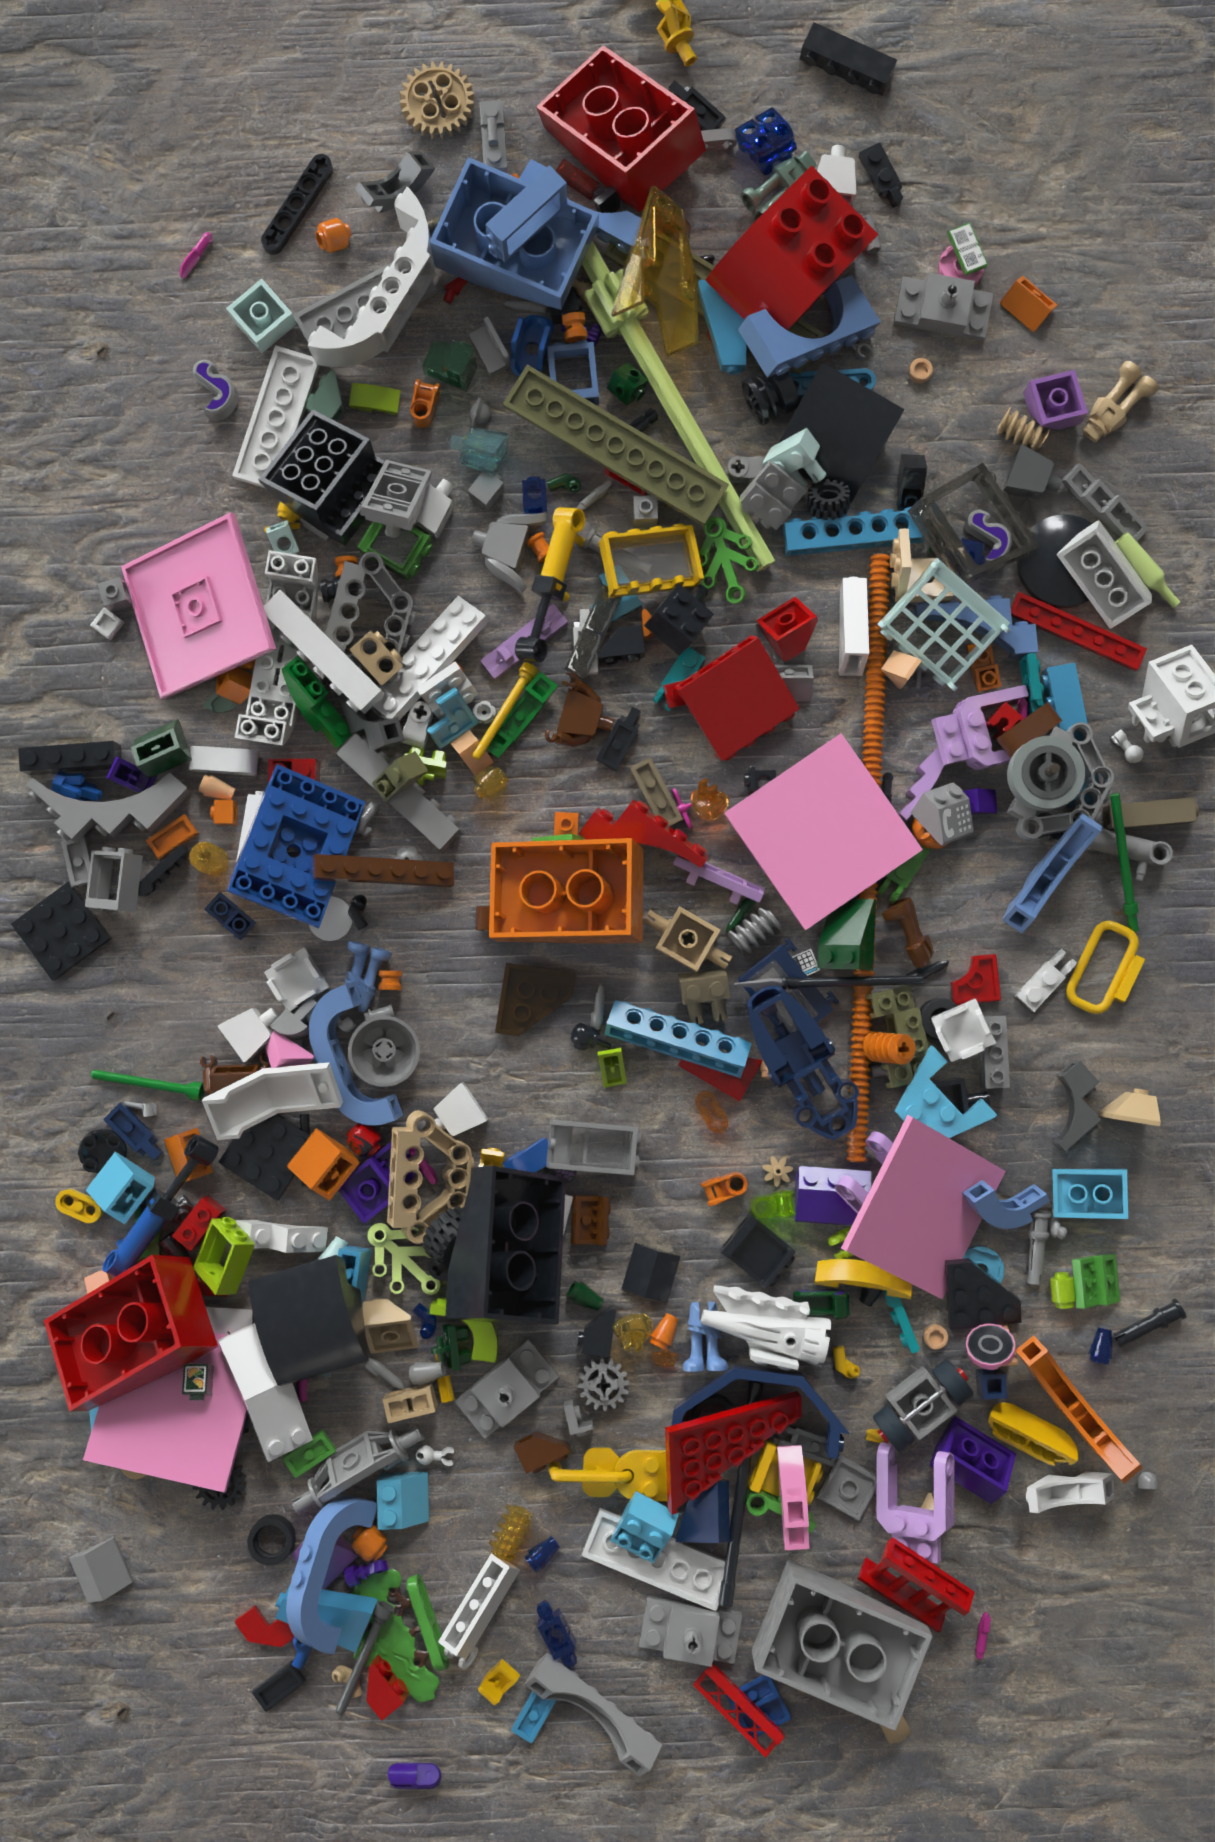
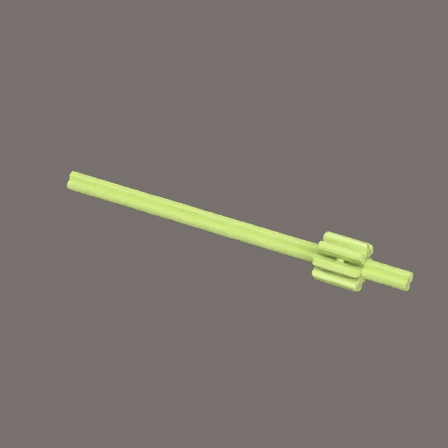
M592 241L582 263L593 287L584 294L588 306L607 338H614L617 334L623 336L695 464L729 484L718 504L734 532L751 537L752 546L745 551L749 557L758 559L760 566L757 572L766 569L775 562L773 555L750 515L741 508L742 504L738 494L640 325V320L649 313L644 300L626 270L620 269L617 273L609 271ZM747 538L741 541L742 546H746L748 543Z

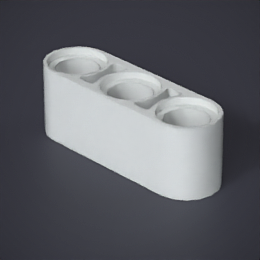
M191 746L190 755L192 760H189V771L256 776L259 751Z

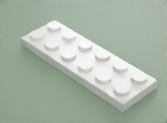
M275 345L232 475L234 479L265 488L258 479L301 424L306 409V402L311 394L320 366L315 363L312 356Z
M457 596L402 657L404 660L400 662L403 667L383 685L377 684L385 694L373 707L387 718L398 717V720H400L421 697L416 688L448 667L490 621L487 616L460 596Z
M599 1508L582 1551L583 1557L711 1610H717L725 1559L687 1543L676 1542V1539L671 1537L655 1562L651 1563L610 1541L621 1516Z

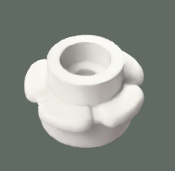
M481 701L474 706L473 713L479 723L488 724L493 721L496 710L494 706L490 705V702Z

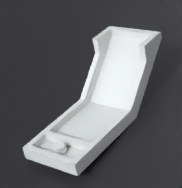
M330 1062L261 1069L203 1098L202 1103L217 1140L240 1138L244 1130L278 1113L340 1108L343 1100Z
M255 1323L219 1339L218 1343L243 1397L267 1462L312 1441L313 1439L293 1383L283 1386L277 1385L265 1358Z

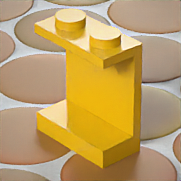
M767 1439L764 1441L765 1445L761 1448L748 1485L750 1490L757 1493L761 1489L779 1497L777 1446L780 1445ZM803 1456L807 1505L810 1506L814 1497L813 1487L815 1482H820L823 1469L820 1462Z

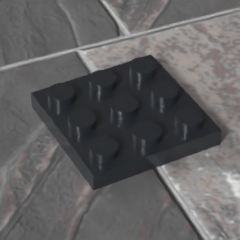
M70 882L62 885L11 923L12 927L53 981L112 939L89 907H85L84 899L75 888L71 887Z
M276 1114L244 1130L240 1138L233 1139L218 1163L276 1201H279L295 1176L287 1165L311 1135L281 1115Z

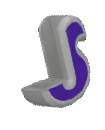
M208 360L198 361L193 367V375L197 378L198 383L216 395L206 407L204 413L208 419L213 421L224 420L234 411L238 403V392L228 377L220 375L214 363Z
M975 510L965 520L964 529L965 532L991 547L990 552L980 566L984 569H990L1000 564L1009 553L1012 544L1011 533L1005 526L999 523H987L990 518L989 513L983 510Z

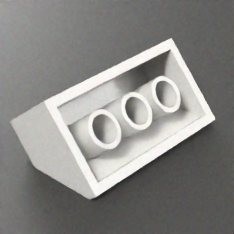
M1099 520L1078 533L1057 553L1058 558L1110 629L1152 603L1151 592Z

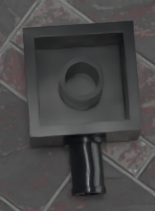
M678 583L661 602L644 626L680 656L694 642L714 615L701 603L708 595L707 588L697 584L694 590L689 593Z
M965 1078L932 1081L962 1115L979 1099H983L990 1106V1098L987 1091L966 1093Z

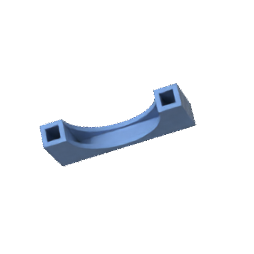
M852 275L836 281L824 295L832 313L831 334L826 337L810 339L795 335L780 326L766 309L747 316L738 328V331L767 377L774 374L780 376L791 367L799 368L808 360L816 361L825 353L833 354L842 346L850 347L859 339L867 340L875 334V328L881 321Z

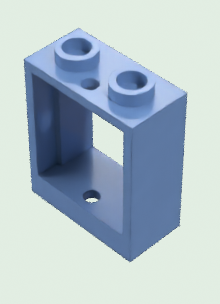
M580 340L575 342V344L565 345V343L559 342L552 344V346H547L550 378L556 381L554 358L589 355L592 388L571 391L593 404L599 405L594 342Z

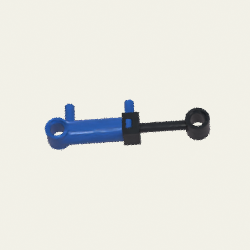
M198 1134L191 1137L184 1150V1154L190 1159L166 1193L156 1188L152 1191L146 1200L147 1207L124 1239H119L116 1242L117 1249L112 1250L107 1255L102 1267L103 1272L116 1277L137 1264L167 1220L171 1222L180 1209L174 1198L197 1164L209 1166L218 1154V1145Z

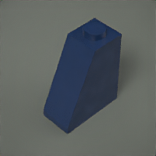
M719 1480L708 1490L701 1492L695 1500L689 1499L676 1535V1542H730L729 1481Z

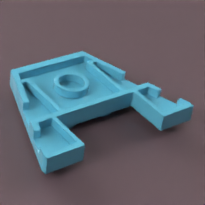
M930 1046L894 1112L903 1121L909 1115L948 1138L995 1118L997 1114L983 1099H979L962 1115L934 1085L930 1078L948 1061L934 1046Z

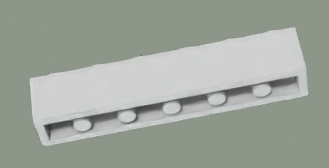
M281 590L263 606L269 626L272 629L277 626L282 631L279 636L288 645L293 642L299 648L296 653L305 662L310 659L315 664L312 669L322 679L327 676L332 681L329 686L339 696L344 693L349 698L346 703L355 712L360 709L365 714L385 694Z

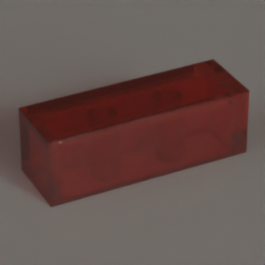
M564 158L555 170L568 186L589 200H592L594 197L593 192L599 188L598 181Z

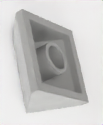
M115 1537L69 1557L88 1603L103 1601L133 1582Z

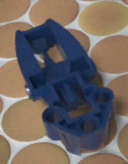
M769 986L757 991L747 1003L752 1033L762 1059L769 1072L767 1074L774 1086H778V1088L787 1084L798 1103L793 1109L794 1120L800 1126L809 1128L828 1139L835 1140L856 1127L859 1089L852 1081L840 1079L828 1061L829 1058L835 1055L836 1051L829 1038H826L821 1028L806 1009L781 987ZM782 1001L797 1030L788 1031L785 1023L780 1022L776 1015V1011H778L775 1005L776 1002ZM762 1011L766 1017L770 1016L775 1025L774 1030L778 1035L775 1041L758 1015L759 1012ZM816 1069H819L838 1102L837 1108L821 1117L799 1079L803 1078L813 1096L821 1094L826 1089L815 1072ZM850 1085L851 1093L843 1097L841 1095L842 1087ZM805 1109L810 1110L809 1119L801 1121L799 1118L800 1112ZM836 1118H842L843 1125L839 1129H833L832 1123Z

